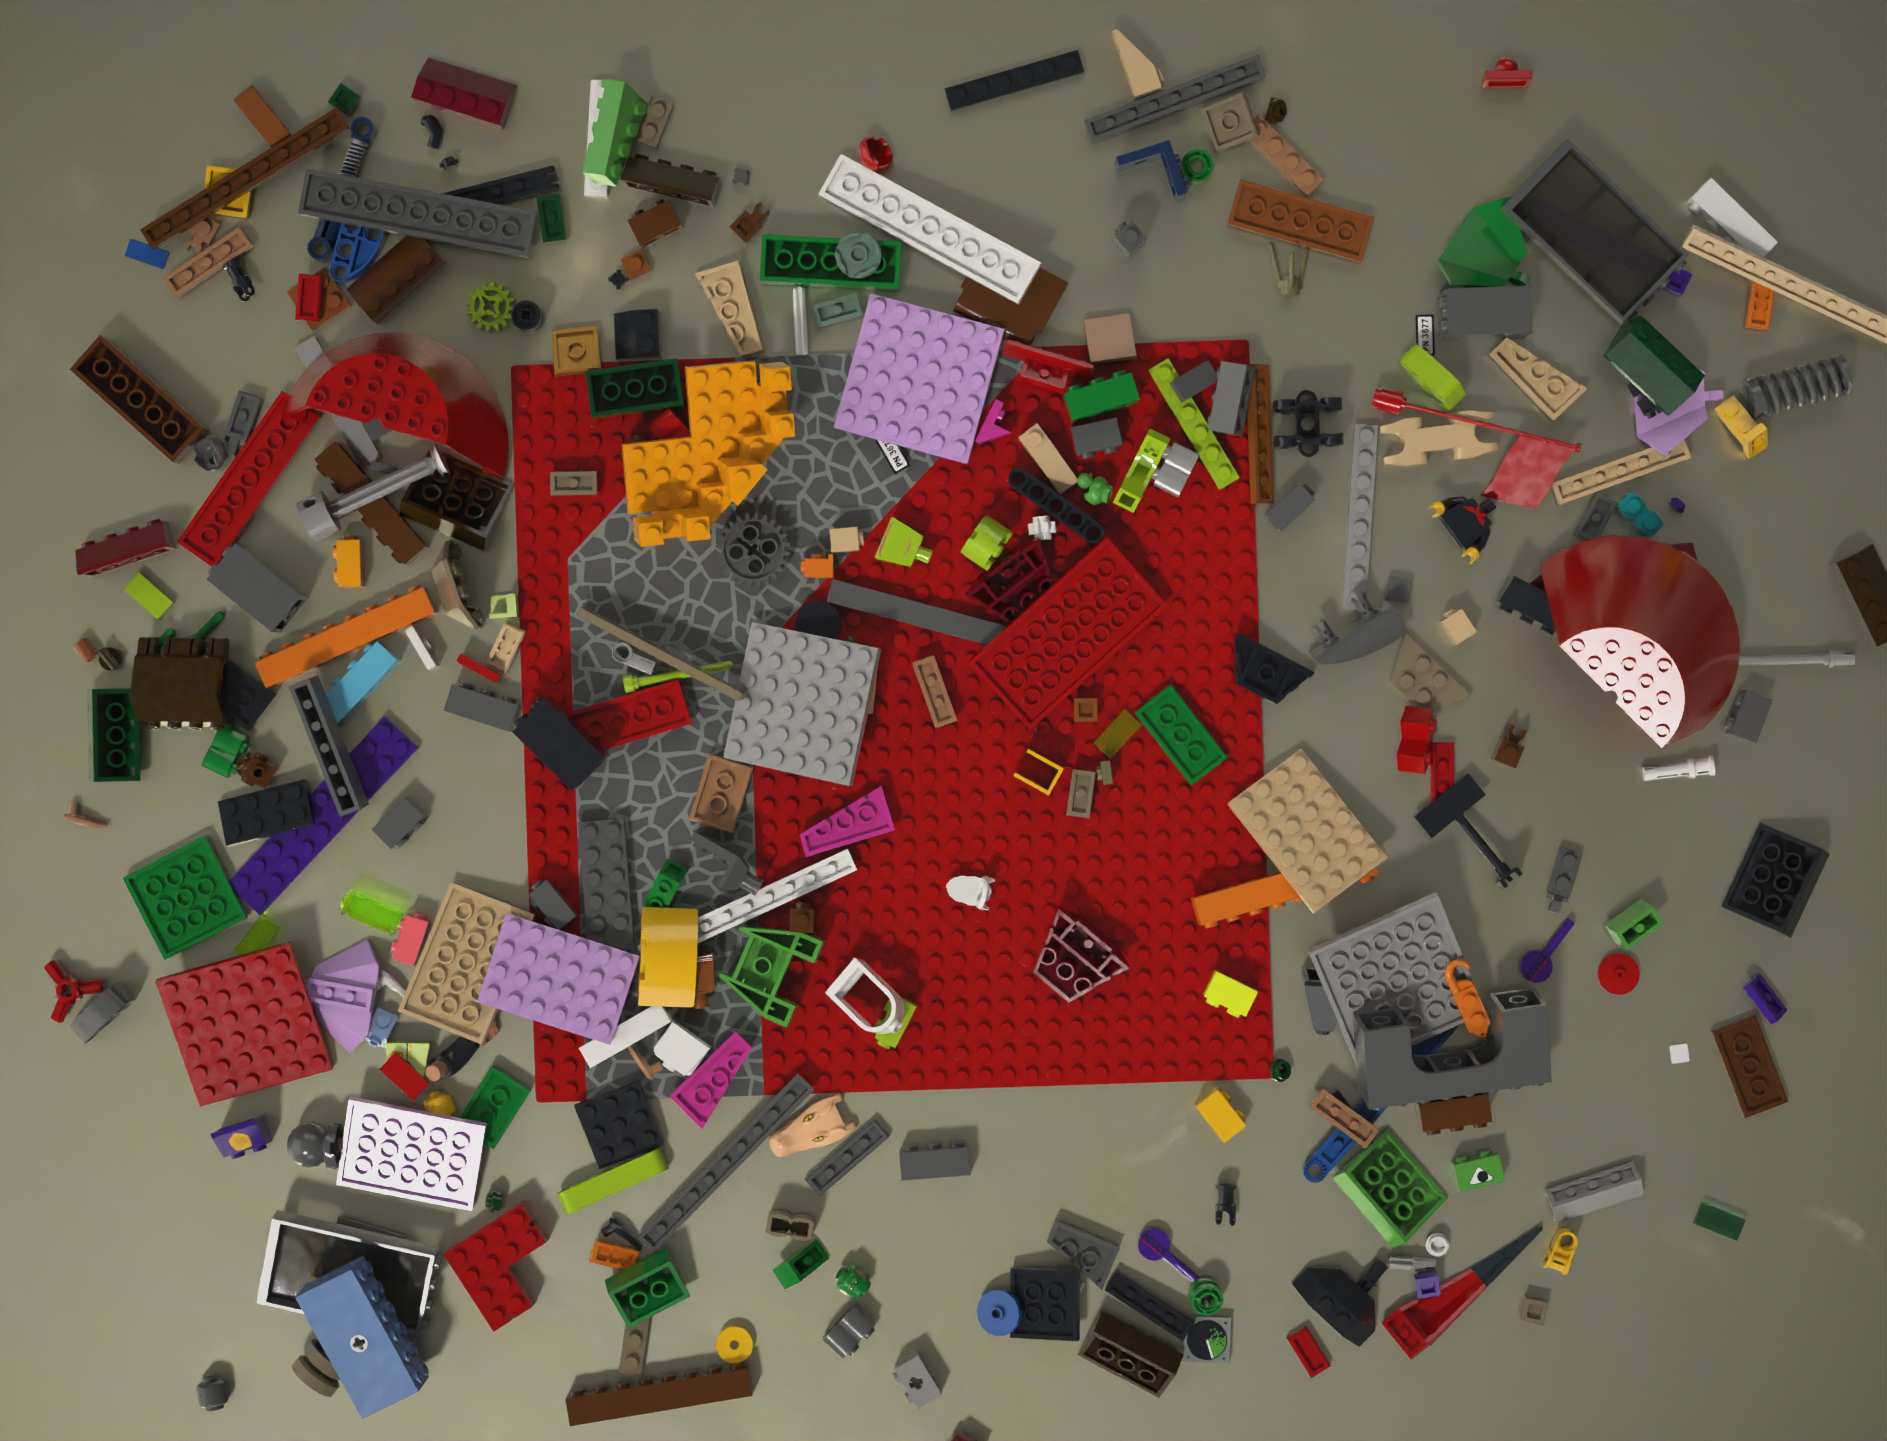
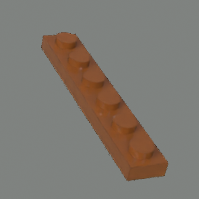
M1247 364L1256 368L1247 411L1251 504H1273L1274 483L1269 364Z

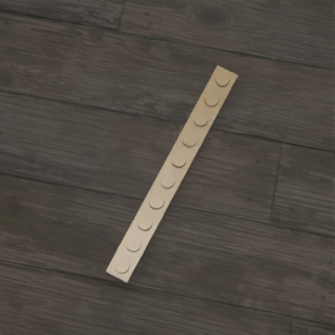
M1694 224L1681 243L1682 248L1887 344V315Z

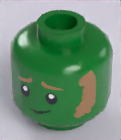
M854 1264L848 1265L846 1268L841 1267L835 1277L837 1279V1289L852 1299L862 1298L871 1286L869 1274Z

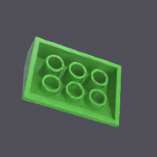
M1388 1128L1373 1139L1367 1148H1363L1332 1177L1392 1248L1406 1243L1448 1199Z

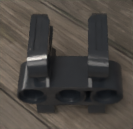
M1304 390L1295 399H1281L1272 402L1274 415L1294 414L1295 435L1275 436L1274 449L1296 448L1297 453L1302 458L1308 459L1317 454L1319 443H1321V447H1339L1344 444L1343 433L1320 434L1319 413L1339 412L1342 410V397L1321 398L1317 401L1314 392ZM1308 395L1312 400L1300 401V397ZM1309 418L1313 422V428L1311 430H1304L1301 427L1302 419ZM1302 444L1313 445L1314 451L1310 454L1305 453L1302 450Z

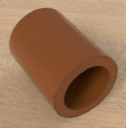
M87 637L73 645L85 664L99 655Z

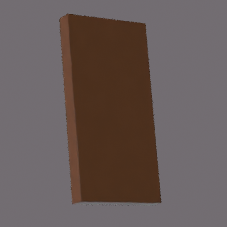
M1751 1015L1711 1031L1744 1118L1788 1102L1756 1015Z

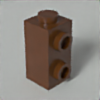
M797 902L796 906L790 909V932L813 933L816 929V907H811L810 902Z

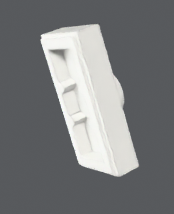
M416 626L406 629V634L426 668L429 670L437 668L439 665L431 653L433 647L427 638L423 639Z

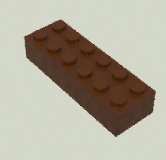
M100 335L70 368L77 377L173 463L180 464L194 448L195 444L209 431L203 423L105 336Z

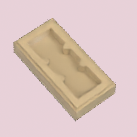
M507 621L504 622L486 664L504 673H508L527 631Z

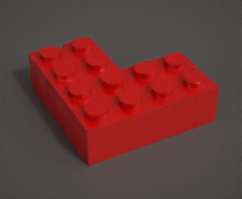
M525 1200L460 1241L443 1254L493 1332L533 1307L536 1303L512 1264L549 1240L539 1222H536L532 1227L529 1223L536 1217Z

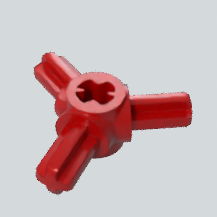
M55 960L50 961L44 966L46 972L56 983L54 986L56 989L55 998L58 1000L51 1015V1019L55 1022L63 1023L70 1005H74L77 999H82L83 995L102 993L104 991V983L101 979L82 981L80 978L74 979L71 974L67 976ZM68 986H72L73 988L70 991V994L66 993V991L68 990Z

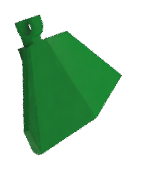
M1510 196L1473 207L1438 259V265L1450 285L1505 287L1508 280L1515 286L1527 285L1531 277L1515 270L1528 253L1521 229L1500 210L1510 199Z

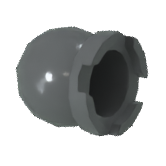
M307 1122L295 1127L287 1139V1151L291 1159L297 1165L307 1168L318 1167L322 1163H325L327 1169L339 1168L341 1150L338 1149L339 1138L343 1139L342 1124L330 1123L326 1129L319 1123Z

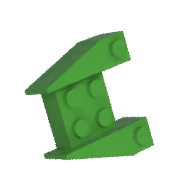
M742 926L739 928V931L750 935L736 970L733 975L722 972L719 977L764 1018L788 1027L799 1004L777 994L793 956L796 955L816 963L826 940L810 933Z

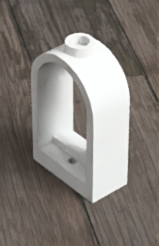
M854 958L825 992L854 1022L866 1031L877 1034H887L890 1032L894 1034L903 1025L902 1020L905 1009L902 998L864 960ZM864 973L891 1001V1015L883 1025L878 1027L870 1025L843 998Z

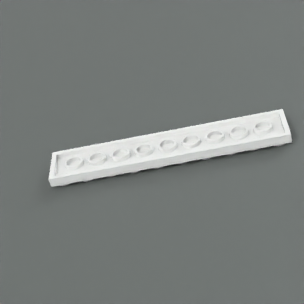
M843 154L839 156L819 192V196L1018 305L1042 265L1036 259Z

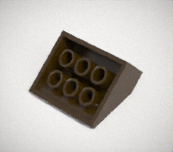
M428 450V452H427V454H426L425 457H430V456H431L429 450ZM441 452L446 457L450 474L446 472L443 477L438 469H435L433 474L410 483L400 503V515L484 551L497 527L515 484L498 476L484 473L480 468Z

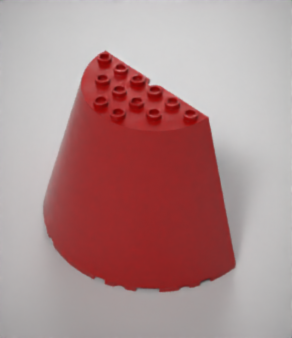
M400 332L375 333L348 340L332 348L312 363L300 376L291 389L280 417L303 423L308 409L312 408L367 424L373 419H379L382 421L383 428L437 442L449 447L482 466V472L503 478L506 475L509 454L508 431L501 405L494 390L481 372L463 355L439 341L424 336Z
M1617 535L1599 536L1596 539L1577 542L1576 545L1555 553L1540 565L1560 647L1605 692L1608 690L1615 691L1618 694L1616 703L1661 748L1702 730L1716 716L1727 700L1735 682L1739 666L1740 635L1734 610L1726 597V593L1702 564L1684 551L1681 552L1671 547L1672 545L1660 543L1643 536Z

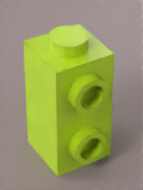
M902 998L905 1009L902 1027L894 1034L892 1032L887 1034L876 1033L877 1044L887 1049H890L891 1046L896 1048L917 1007L916 1004ZM890 999L884 1008L887 1011L884 1020L879 1018L875 1027L883 1025L889 1019L892 1010Z

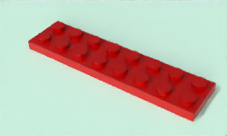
M284 391L280 392L177 541L178 544L211 567L216 562L219 564L224 558L222 555L224 550L230 544L233 545L321 419L320 416L308 409L303 423L280 417L288 394Z

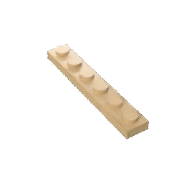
M1685 439L1666 456H1663L1651 447L1556 481L1552 484V489L1558 505L1684 461L1691 458Z

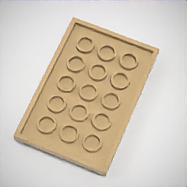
M1302 749L1228 803L1230 809L1313 914L1388 858Z
M451 882L398 1012L484 1045L498 1009L478 1003L477 1001L506 913L533 922L536 915Z

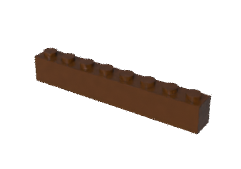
M743 1362L730 1364V1368L721 1369V1366H713L707 1368V1372L698 1373V1370H690L684 1372L683 1376L675 1377L673 1373L661 1376L662 1379L659 1380L647 1377L639 1379V1383L630 1384V1381L616 1383V1387L607 1388V1385H599L593 1387V1391L584 1392V1389L570 1391L571 1394L567 1395L565 1399L570 1426L750 1397L754 1393L750 1365H744Z

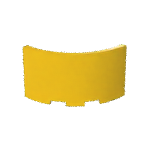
M642 907L638 1006H694L698 944L697 909Z

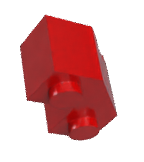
M1406 706L1400 721L1402 740L1396 754L1398 771L1426 774L1428 765L1433 763L1432 743L1433 735L1437 730V719H1434L1433 709Z

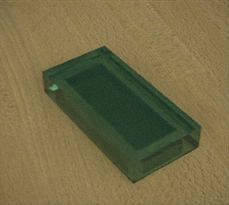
M1701 1201L1693 1223L1738 1241L1746 1219Z

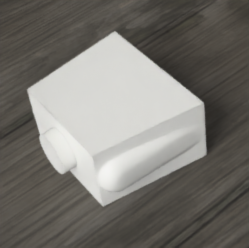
M673 1020L655 1045L654 1055L664 1061L662 1065L672 1072L677 1070L684 1076H690L712 1046Z

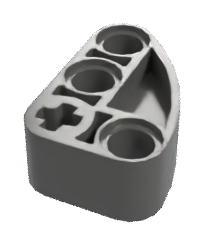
M116 983L96 998L69 1027L86 1044L127 1009L135 999L120 983Z

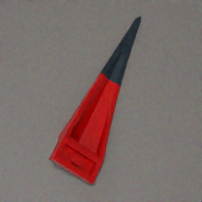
M1543 1227L1534 1229L1474 1267L1440 1285V1296L1417 1298L1398 1308L1381 1322L1408 1357L1411 1360L1414 1359L1429 1345L1431 1346L1535 1239Z

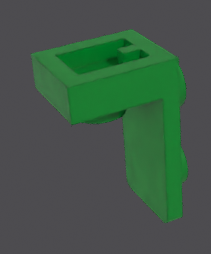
M667 859L650 890L644 907L668 908L688 869Z

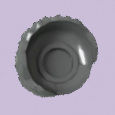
M207 436L199 440L194 446L196 453L194 462L206 471H215L223 466L226 452L224 443L216 437Z

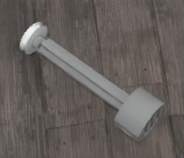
M434 443L435 446L433 448L428 446L431 454L430 457L423 456L422 459L333 501H329L325 493L321 491L297 502L296 507L307 533L316 543L341 531L338 517L429 474H433L435 469H438L443 477L446 472L450 474L446 457L441 453L437 444Z

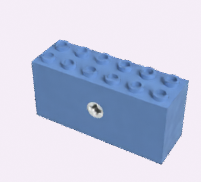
M363 1256L307 1283L295 1297L362 1419L419 1392L429 1378L428 1367L419 1359L417 1347L408 1339L405 1325L397 1319L394 1305L386 1299L383 1285L375 1279L372 1265Z

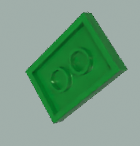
M491 1066L459 1118L487 1123L484 1144L494 1150L528 1097L531 1089L498 1068Z

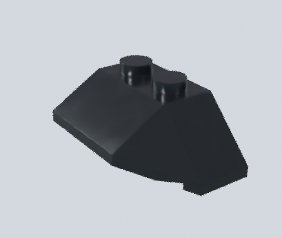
M1307 1267L1292 1282V1285L1313 1310L1342 1337L1358 1347L1375 1332V1300L1341 1268Z

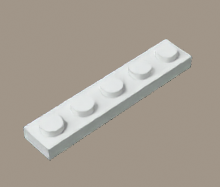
M591 80L587 149L588 144L593 143L594 139L592 125L593 122L598 120L600 109L596 107L598 98L602 99L604 88L601 87L602 80ZM585 175L584 196L608 198L609 185L594 184Z

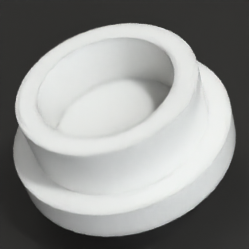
M1433 1233L1426 1239L1425 1246L1431 1255L1442 1256L1447 1252L1449 1242L1443 1234Z

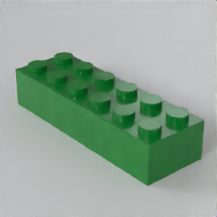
M762 234L761 284L900 291L902 242L876 240L880 245L882 254L880 265L870 276L857 279L847 276L837 266L835 252L841 238Z

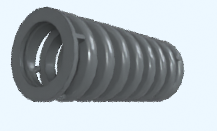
M1840 354L1831 357L1830 361L1821 359L1817 364L1809 362L1805 367L1798 365L1793 370L1786 368L1781 373L1775 371L1769 377L1763 374L1759 377L1744 379V398L1751 417L1755 420L1761 418V415L1763 417L1769 415V406L1764 394V384L1768 389L1773 412L1775 414L1781 412V402L1776 389V381L1780 385L1784 407L1788 411L1793 409L1794 404L1788 386V378L1792 382L1794 398L1798 407H1804L1806 400L1800 383V375L1804 379L1809 402L1816 404L1818 396L1812 379V371L1816 375L1821 399L1828 401L1830 392L1824 376V368L1828 372L1833 396L1840 398L1841 396L1851 395L1853 392V381L1845 357Z

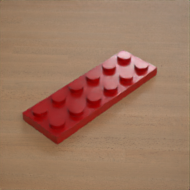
M679 679L568 712L605 750L692 724Z

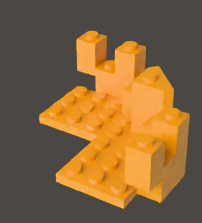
M754 360L685 367L690 436L622 444L627 512L629 514L651 512V515L632 517L634 540L641 547L663 545L666 538L683 537L687 542L710 539V527L729 504L734 502L738 506L768 469L763 466V463L784 438L795 437L794 413L787 409L786 391L792 390L790 366L783 362L759 364L761 383H757Z

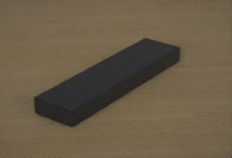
M1119 1270L1116 1271L1105 1289L1106 1292L1181 1341L1185 1339L1195 1323L1194 1319Z

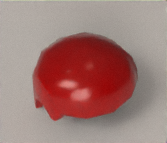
M874 135L861 140L858 146V156L866 168L872 171H880L892 164L893 154L883 138L873 139Z

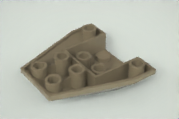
M452 540L445 541L431 569L445 614L473 629H482L481 623L484 622L480 609L476 610L475 606L468 605L467 600L470 599L467 587L463 586L460 581V577H462L458 564L460 563L459 557H462L458 543L454 544Z

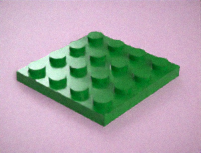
M203 836L123 877L164 960L248 918L207 836Z

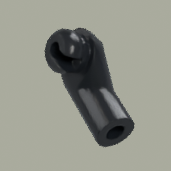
M425 115L421 119V125L425 126L430 133L427 146L438 149L443 128L435 116Z

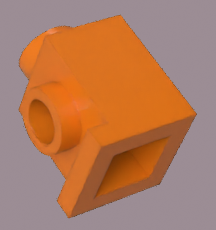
M810 554V559H801V573H805V578H834V555L828 554V559H824V554Z

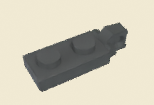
M238 391L224 433L226 435L225 441L229 442L226 449L228 455L236 457L240 447H243L250 437L262 398Z
M1559 847L1546 889V897L1551 898L1548 907L1549 911L1559 913L1562 902H1568L1579 869L1582 853Z

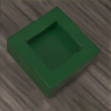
M340 83L328 103L349 116L361 97Z

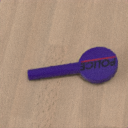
M1567 918L1543 951H1531L1523 956L1520 962V970L1526 980L1540 983L1550 977L1553 969L1550 956L1575 923Z
M1150 1228L1140 1235L1138 1249L1144 1258L1152 1261L1164 1258L1192 1283L1201 1278L1169 1251L1170 1241L1164 1231L1158 1228Z

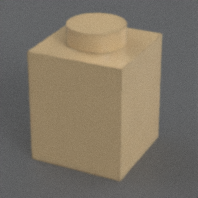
M858 527L829 529L832 553L860 551V546H864L863 532H858Z
M1455 608L1450 609L1443 614L1444 619L1440 621L1454 645H1458L1477 632L1463 609H1458L1457 611Z

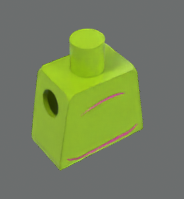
M891 517L875 559L912 567L915 559L928 564L933 551L921 546L924 536Z

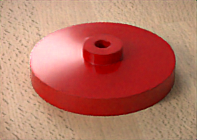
M1613 953L1606 956L1600 962L1597 969V978L1602 988L1615 995H1623L1632 991L1638 984L1640 977L1639 967L1635 960L1623 953Z

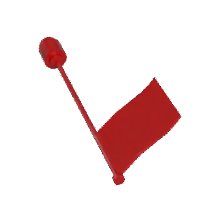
M1382 387V389L1376 388L1371 405L1377 407L1376 410L1398 415L1399 410L1404 411L1405 407L1520 435L1506 453L1493 480L1480 496L1535 509L1545 498L1564 463L1574 451L1580 453L1582 446L1581 443L1575 445L1406 403L1407 398L1403 397L1404 392Z

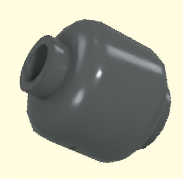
M216 1375L206 1376L203 1378V1382L199 1383L196 1387L200 1407L205 1408L206 1411L224 1408V1404L228 1401L227 1386L224 1380L217 1379Z

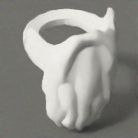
M958 876L951 879L947 883L946 888L950 897L955 901L971 906L974 905L981 910H989L985 903L990 899L991 888L989 884L994 882L995 879L987 876L982 878Z

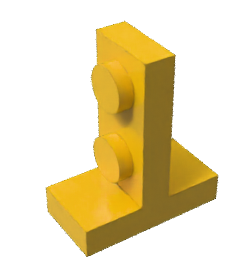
M1734 395L1714 409L1717 416L1742 444L1743 453L1748 459H1751L1768 447L1767 428L1762 422L1757 424Z

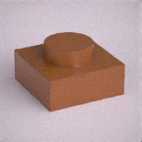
M641 249L620 259L631 281L652 271Z
M1074 698V722H1098L1097 698Z

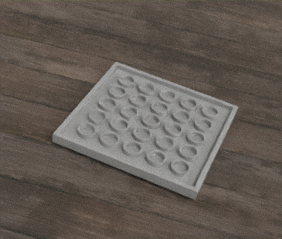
M752 622L738 688L747 693L743 700H735L723 758L853 786L881 649Z
M1436 892L1307 950L1355 1064L1353 1014L1398 1007L1410 1025L1411 1046L1464 1023L1444 974L1449 962L1455 959H1464ZM1458 965L1454 968L1453 974L1456 981L1468 979L1474 984L1470 972L1465 966Z

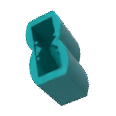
M1634 493L1625 494L1615 507L1619 516L1631 522L1633 529L1640 536L1653 537L1664 526L1659 515L1647 509L1645 502Z

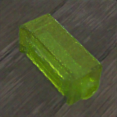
M350 892L349 895H345L340 904V907L343 908L341 911L342 915L347 914V917L380 931H388L391 936L396 934L400 920L404 915L403 912L356 892Z

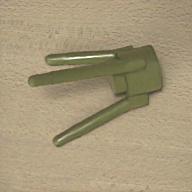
M1270 242L1269 249L1276 275L1277 289H1281V295H1299L1300 289H1303V277L1309 249L1305 248L1298 280L1297 276L1294 275V252L1290 253L1289 275L1283 276L1282 280L1274 246Z

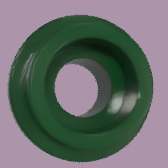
M1275 1059L1270 1067L1272 1079L1276 1082L1287 1080L1291 1075L1290 1064L1283 1059Z
M492 1189L491 1194L487 1193L485 1207L489 1208V1212L494 1213V1210L500 1211L502 1193L496 1192V1189Z

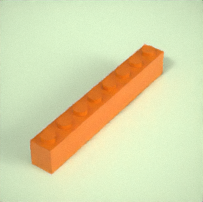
M419 585L406 590L407 595L400 598L398 595H394L386 599V604L380 607L377 604L364 609L365 613L358 617L356 613L345 617L343 619L344 623L336 626L335 623L323 627V632L315 635L312 632L301 637L302 642L294 645L293 642L281 646V651L275 654L270 651L259 656L260 660L255 662V665L265 688L279 685L366 646L371 642H375L437 614V609L428 589L425 587L420 588Z
M1377 867L1359 880L1360 884L1373 881V876L1379 875ZM1281 872L1191 898L1197 923L1201 926L1205 925V928L1219 925L1218 921L1227 918V922L1241 919L1240 914L1249 912L1250 916L1262 913V908L1267 906L1276 909L1285 906V901L1293 899L1294 903L1303 900Z

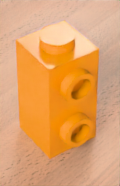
M355 535L343 536V540H336L337 546H333V557L337 559V569H334V582H338V587H365L364 541L357 540Z

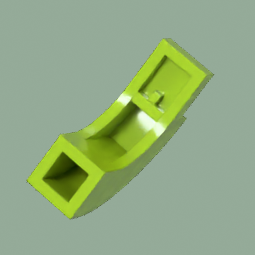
M1149 429L1113 503L1134 513L1170 438Z

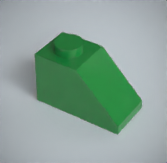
M816 1239L784 1260L773 1269V1272L784 1289H787L801 1282L826 1262L829 1257Z

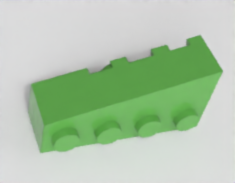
M602 79L603 97L602 99L598 98L596 108L600 109L597 122H593L592 125L594 139L593 143L588 144L582 173L594 184L617 186L639 126L646 113L648 103L625 81Z

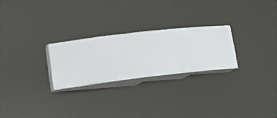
M651 1006L616 1027L611 1045L592 1040L581 1046L579 1050L591 1068L673 1020L665 1006Z

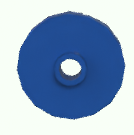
M1004 1289L992 1290L984 1294L978 1303V1321L989 1334L1005 1336L1015 1331L1021 1323L1022 1309H1020L1018 1304L1020 1302L1010 1291ZM996 1309L1000 1311V1317L996 1315Z

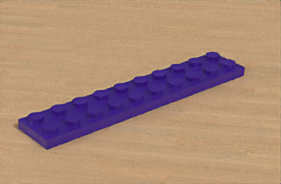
M386 716L349 753L368 802L419 749ZM325 780L310 795L316 825L271 836L229 881L233 891L259 915H262L360 811L357 810L340 817Z

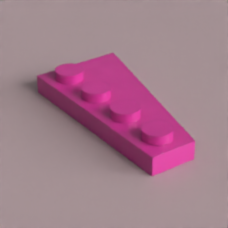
M882 786L801 833L800 838L806 857L894 831V824Z
M737 1031L670 1095L701 1129H703L752 1049V1046Z

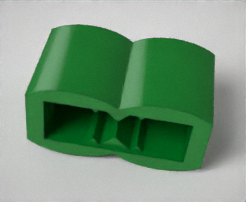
M224 727L223 731H217L201 766L225 778H230L231 775L234 776L238 770L239 757L241 754L245 755L249 749V736L231 727Z

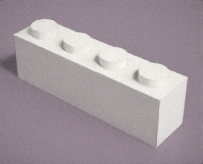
M1712 178L1708 179L1687 200L1691 204L1689 206L1690 209L1698 216L1701 214L1707 220L1706 224L1715 232L1718 230L1725 240L1762 257L1778 243Z

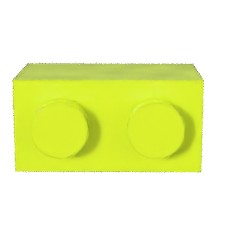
M1214 970L1203 996L1207 998L1206 1002L1217 1008L1219 1005L1228 1008L1227 1013L1239 1018L1240 1015L1247 1016L1258 991Z

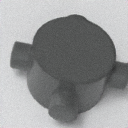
M735 168L733 184L738 183L747 186L749 184L747 181L750 171L748 169L745 171Z

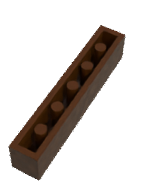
M334 441L314 459L318 463L316 466L317 470L324 477L328 475L333 481L331 486L338 494L343 492L345 495L373 482L339 442ZM386 496L353 510L354 512L358 510L363 516L361 521L367 528H374L378 533L376 536L378 541L384 547L388 545L392 549L393 553L391 555L399 564L402 562L404 565L411 564L429 548Z

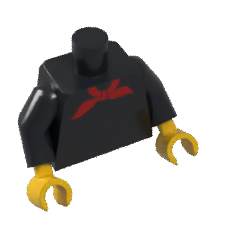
M1462 495L1449 496L1428 505V509L1433 507L1436 511V514L1432 517H1438L1462 551H1465L1461 556L1469 555L1471 557L1469 564L1479 558L1480 552L1486 546L1491 533L1489 526L1492 522L1487 515L1496 509L1493 501L1487 497L1478 504L1473 497L1468 499Z

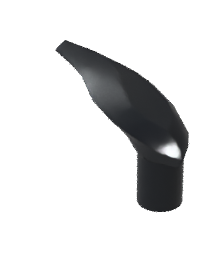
M610 1218V1224L601 1229L605 1237L615 1232L635 1248L642 1249L627 1229L614 1218Z

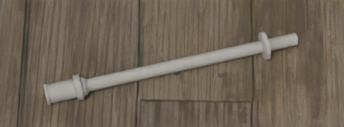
M1828 649L1824 654L1739 656V666L1823 663L1828 668H1833L1834 665L1854 666L1855 664L1853 650L1834 652L1833 649Z

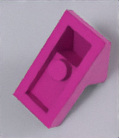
M995 400L975 443L980 445L1010 435L1009 431L995 425L996 421L1001 422L1006 412L1005 409H1002L1004 406L1003 402Z

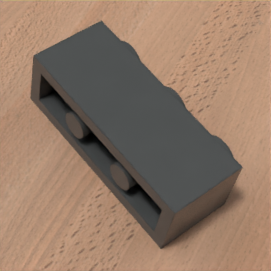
M1221 361V366L1217 370V387L1212 395V412L1208 416V430L1216 433L1243 436L1256 368Z
M460 681L458 685H451L443 711L508 732L513 731L515 726L513 724L517 720L521 705L515 704L517 699L504 695L502 699L493 697L495 692L482 688L480 692L471 690L473 685Z
M963 1141L950 1142V1146L941 1147V1143L927 1144V1148L919 1149L918 1145L904 1146V1150L899 1152L901 1181L971 1175L969 1145H964Z

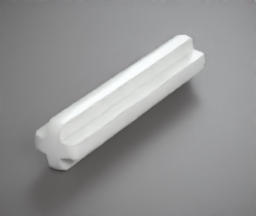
M794 287L793 309L796 354L808 355L805 288Z

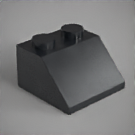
M658 309L614 313L616 360L662 358L661 318Z

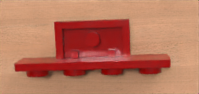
M1006 340L1002 353L1004 356L1024 361L1019 381L1062 394L1068 375L1091 381L1095 369L1094 365L1086 361H1078L1068 358L1063 354L1051 353L1040 347H1031L1015 340Z

